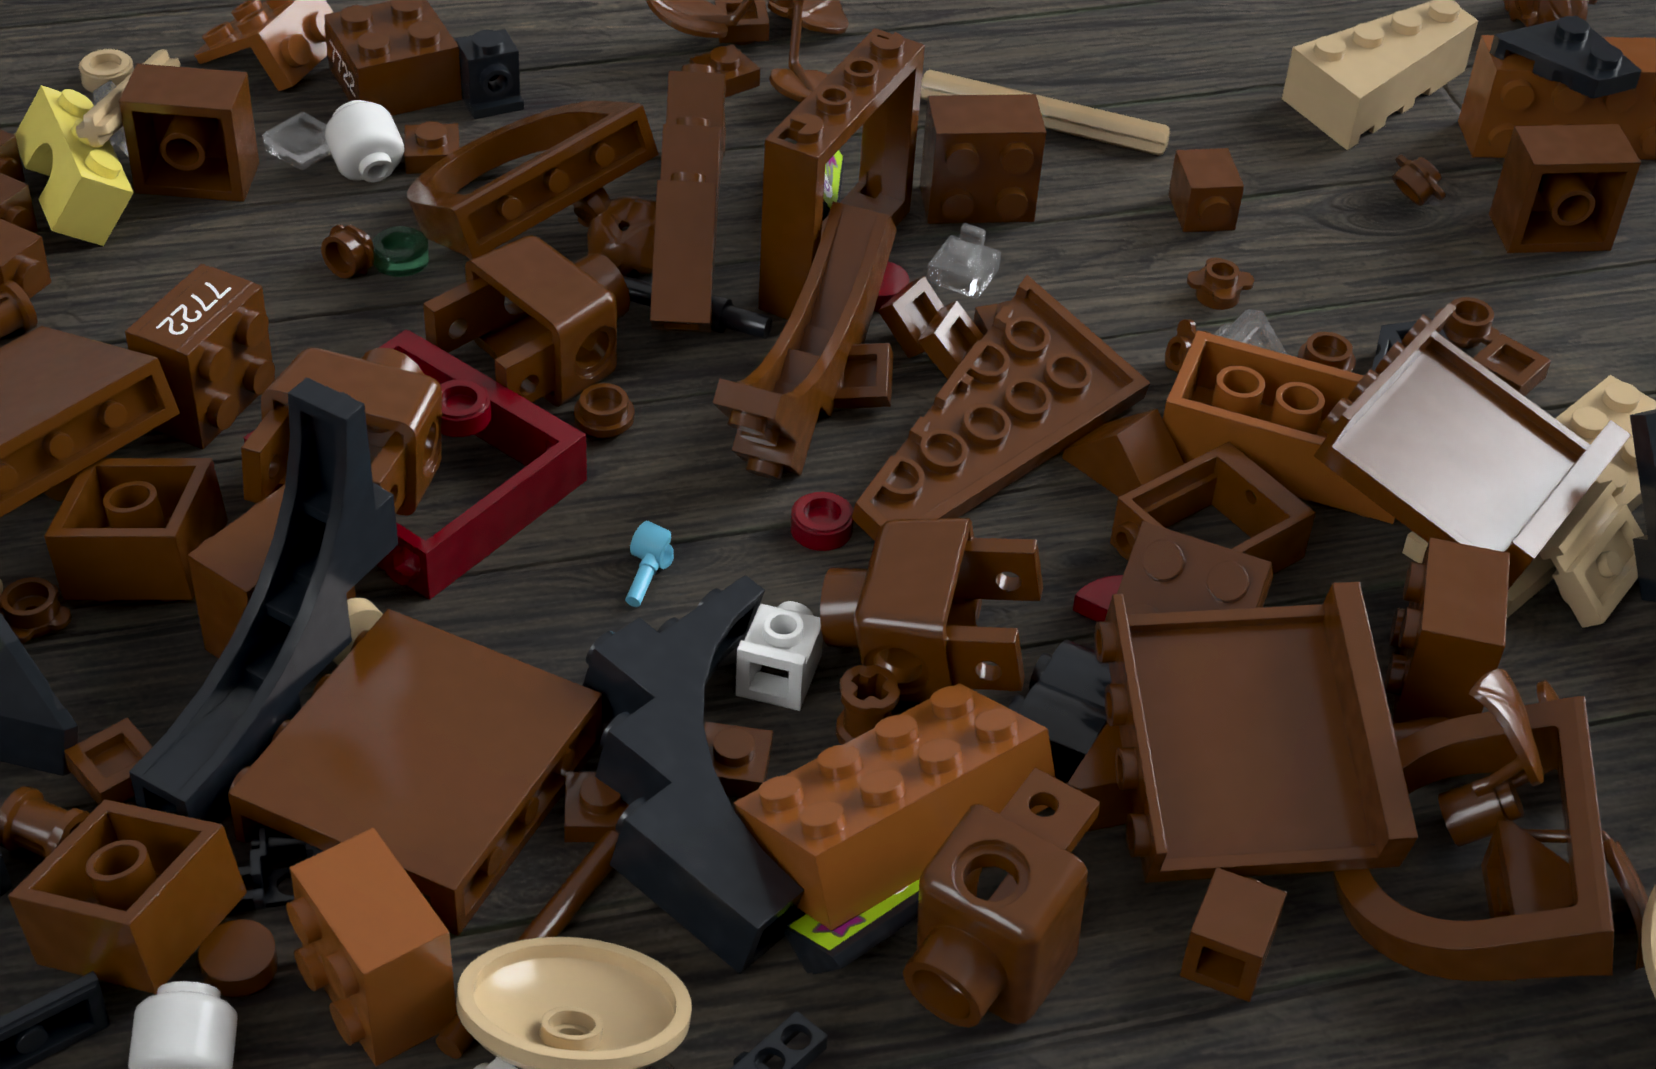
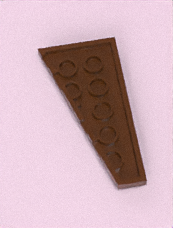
M1026 275L1008 305H1004L995 316L992 326L981 341L977 340L938 392L933 405L925 416H920L911 428L907 440L895 456H890L857 500L851 518L874 541L876 540L878 530L886 521L894 519L959 518L1103 423L1110 421L1144 399L1150 382L1031 277Z

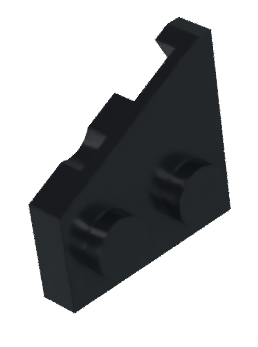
M1577 15L1565 16L1559 20L1494 34L1489 52L1501 60L1515 53L1535 61L1532 73L1550 81L1563 83L1569 89L1592 99L1635 89L1642 71L1625 57L1619 48L1611 45L1594 31L1588 22Z

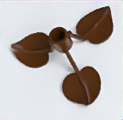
M704 0L645 1L659 19L678 31L699 37L723 38L727 35V27L736 26L755 0H743L732 14H726L719 7ZM768 0L767 7L773 13L792 20L789 69H773L769 78L771 85L782 95L802 102L828 76V74L818 70H803L798 58L801 26L821 33L841 34L846 32L848 19L842 9L840 0Z
M1496 669L1485 673L1472 687L1469 695L1475 697L1493 714L1507 735L1517 754V758L1485 778L1438 794L1443 819L1453 841L1458 847L1492 836L1498 820L1515 821L1524 818V810L1516 788L1528 782L1532 786L1542 784L1544 782V774L1555 769L1542 768L1524 703L1514 682L1504 669ZM1547 680L1537 683L1536 691L1539 703L1560 699ZM1523 829L1541 843H1566L1565 830ZM1602 830L1605 861L1611 867L1635 922L1638 934V950L1635 970L1645 967L1642 953V924L1648 897L1635 868L1619 841L1615 842L1606 831Z

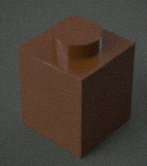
M1229 149L1176 150L1168 195L1182 231L1235 230L1244 184Z
M1216 868L1191 929L1179 976L1250 1002L1272 945L1287 892L1265 885L1254 878L1243 877Z

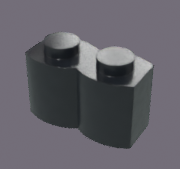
M1067 639L1058 646L1053 655L1043 653L1040 656L1030 679V691L1026 697L1017 694L1012 699L1008 708L1048 728L1055 777L1068 782L1108 722L1105 710L1106 685L1112 684L1109 664H1100L1096 651Z

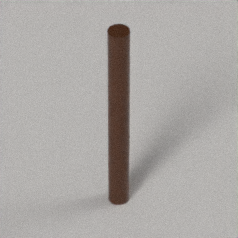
M608 830L603 834L516 941L559 936L613 869L610 862L619 833ZM456 1013L437 1036L436 1044L449 1057L459 1059L475 1038L466 1030L461 1023L458 1013Z

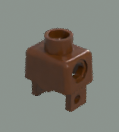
M530 235L467 261L465 264L466 282L423 303L427 341L449 353L474 340L480 348L495 360L496 382L530 402L544 397L554 406L560 407L582 393L587 387L600 382L615 371L617 365V319L623 317L629 311L630 296L624 277L608 257L600 253H591L575 262H571L539 237ZM505 296L513 303L504 306Z
M308 347L301 351L261 395L262 421L241 447L244 500L257 503L267 498L278 483L285 485L290 443L288 392L307 377L333 390L346 393L353 399L365 404L373 483L378 484L384 490L393 494L395 514L404 516L413 514L441 462L442 390L438 381L431 376L424 375L418 364L406 354L391 348H375L367 351L361 358Z
M970 518L894 519L886 521L878 530L867 569L830 568L827 571L820 602V623L824 642L828 647L858 648L861 665H879L889 669L899 680V702L921 704L930 699L937 690L948 686H955L958 683L970 689L1022 691L1025 675L1018 628L977 627L982 599L1041 601L1043 582L1037 539L974 538ZM1002 572H1012L1018 575V577H1008ZM983 661L993 662L997 666L987 665Z
M1034 768L1000 814L979 804L970 806L925 867L919 879L917 950L905 965L902 973L905 984L912 995L927 1010L948 1023L966 1028L978 1025L987 1011L1015 1025L1024 1024L1033 1017L1077 957L1084 899L1088 895L1090 882L1087 881L1088 872L1085 864L1071 852L1098 817L1100 802ZM1038 805H1045L1051 807L1055 813L1048 817H1041L1035 815L1030 809ZM982 867H997L1007 871V876L988 901L977 898V886Z

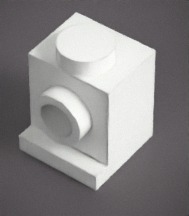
M794 601L783 602L778 607L760 604L745 641L741 640L737 648L736 696L800 711L822 656L823 636L820 617L813 616V613L805 605ZM762 665L789 671V678L760 672Z

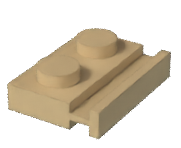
M1613 480L1592 485L1539 552L1542 560L1551 558L1557 568L1552 577L1558 585L1563 600L1569 604L1582 628L1603 624L1638 578L1633 538L1644 536L1626 503L1617 505L1612 493L1617 487Z

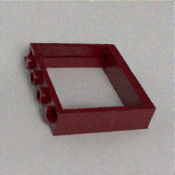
M405 329L378 348H391L406 354L418 364L424 375L431 376L439 384L461 379L482 385L490 395L491 420L485 429L474 435L526 466L426 541L396 522L398 545L377 566L386 571L389 577L396 583L407 585L431 600L587 481L586 434L412 331ZM252 431L251 433H249L248 435H246L245 437H243V438H244V443H245L246 440L250 437V435L253 433V431ZM278 483L272 493L282 487L283 484Z

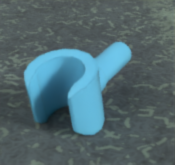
M650 521L643 522L637 528L630 544L631 554L642 559L625 599L633 607L641 605L652 577L656 574L658 568H668L674 559V551L671 544H669L671 532Z

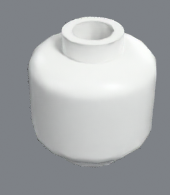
M355 100L343 104L333 113L324 133L328 148L339 172L350 180H365L367 182L384 180L401 162L405 151L402 138L391 114L382 105Z
M189 981L170 982L158 987L157 995L148 997L136 1007L128 1069H232L238 1019L237 1012L227 1001L220 999L221 992L211 985Z

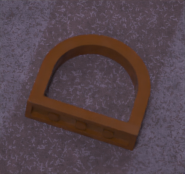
M601 100L577 102L520 119L464 145L422 173L409 187L407 198L419 228L426 238L470 259H474L546 220L654 158L659 153L642 104ZM544 151L467 195L456 194L477 177L504 163Z
M1585 696L1524 705L1542 768H1555L1559 774L1573 906L1482 920L1455 921L1438 919L1412 911L1389 897L1374 880L1369 868L1333 871L1334 887L1343 912L1354 929L1366 942L1389 959L1409 969L1450 980L1499 981L1613 974L1614 925ZM1490 711L1436 723L1397 742L1408 795L1423 786L1445 778L1495 772L1517 758V754L1507 735Z

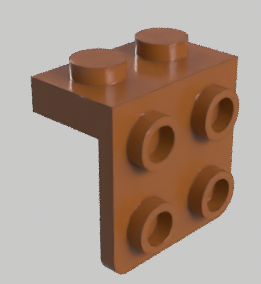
M247 0L231 11L235 18L230 23L229 21L223 22L206 32L202 36L206 44L193 54L198 63L203 64L251 47L277 90L282 91L297 84L327 56L324 15L333 13L326 0H265L262 3L259 0Z

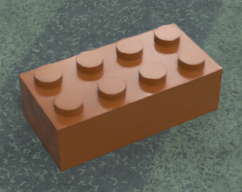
M1481 35L1458 119L1472 157L1505 158L1514 126L1619 124L1639 159L1656 160V38L1603 37L1611 45L1619 48L1623 55L1642 71L1635 89L1592 99L1569 89L1563 83L1550 81L1532 73L1535 61L1516 53L1508 55L1504 60L1494 57L1489 53L1494 35Z
M1197 330L1167 398L1163 421L1184 464L1230 442L1300 499L1356 513L1362 517L1373 518L1391 524L1394 523L1395 517L1314 457V454L1328 436L1327 433L1320 429L1322 422L1342 398H1345L1352 404L1348 397L1363 378V375Z
M958 683L955 686H948L937 690L930 699L900 715H893L882 719L876 724L875 728L843 745H836L825 749L819 754L818 758L786 775L768 779L761 784L758 790L733 802L734 810L763 851L804 889L797 908L832 931L920 879L925 867L970 806L979 804L1000 814L1034 768L1056 778L1048 728ZM1038 805L1030 810L1037 814L1048 808V806Z

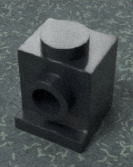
M506 29L481 30L474 35L455 38V42L459 46L462 99L473 118L479 119L523 110L524 100L520 94L519 50Z

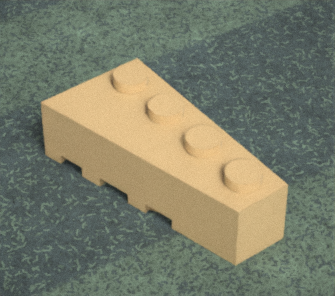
M1432 0L1292 48L1282 99L1348 151L1359 143L1362 133L1365 131L1376 132L1385 126L1389 115L1395 111L1404 113L1414 106L1417 96L1420 94H1432L1465 71L1478 20L1460 8V5L1453 0Z

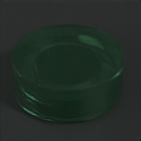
M407 226L390 227L379 232L372 240L374 245L373 265L383 274L394 277L410 276L422 271L429 263L428 239L421 231Z

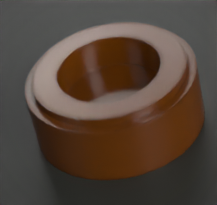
M232 920L222 923L199 946L198 959L203 980L206 984L216 987L221 992L220 995L242 997L261 990L273 979L278 968V956L274 937L265 926L255 921Z

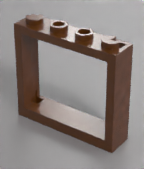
M874 28L765 139L758 309L787 320L791 316L806 282L828 219L827 216L822 221L825 164L862 125L859 182L840 203L888 214L895 227L910 212L925 52L924 44L906 39L897 32L891 34ZM786 138H790V139L796 140L797 143L794 144V143L785 141V139H786Z

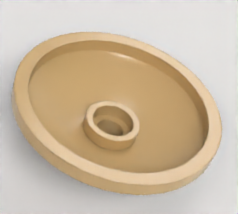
M576 937L525 939L498 946L485 952L473 960L463 971L459 979L456 998L457 1013L466 1030L490 1053L522 1069H644L667 1056L682 1043L689 1030L692 1010L691 998L687 988L677 975L660 962L624 946Z

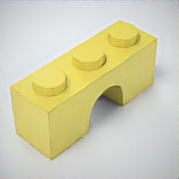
M41 85L15 133L20 157L25 169L50 176L38 200L51 231L104 246L134 192L110 140H107L102 146L91 147L88 138H78L76 126L84 120L83 115L94 107L93 103L77 91L64 89L60 92Z

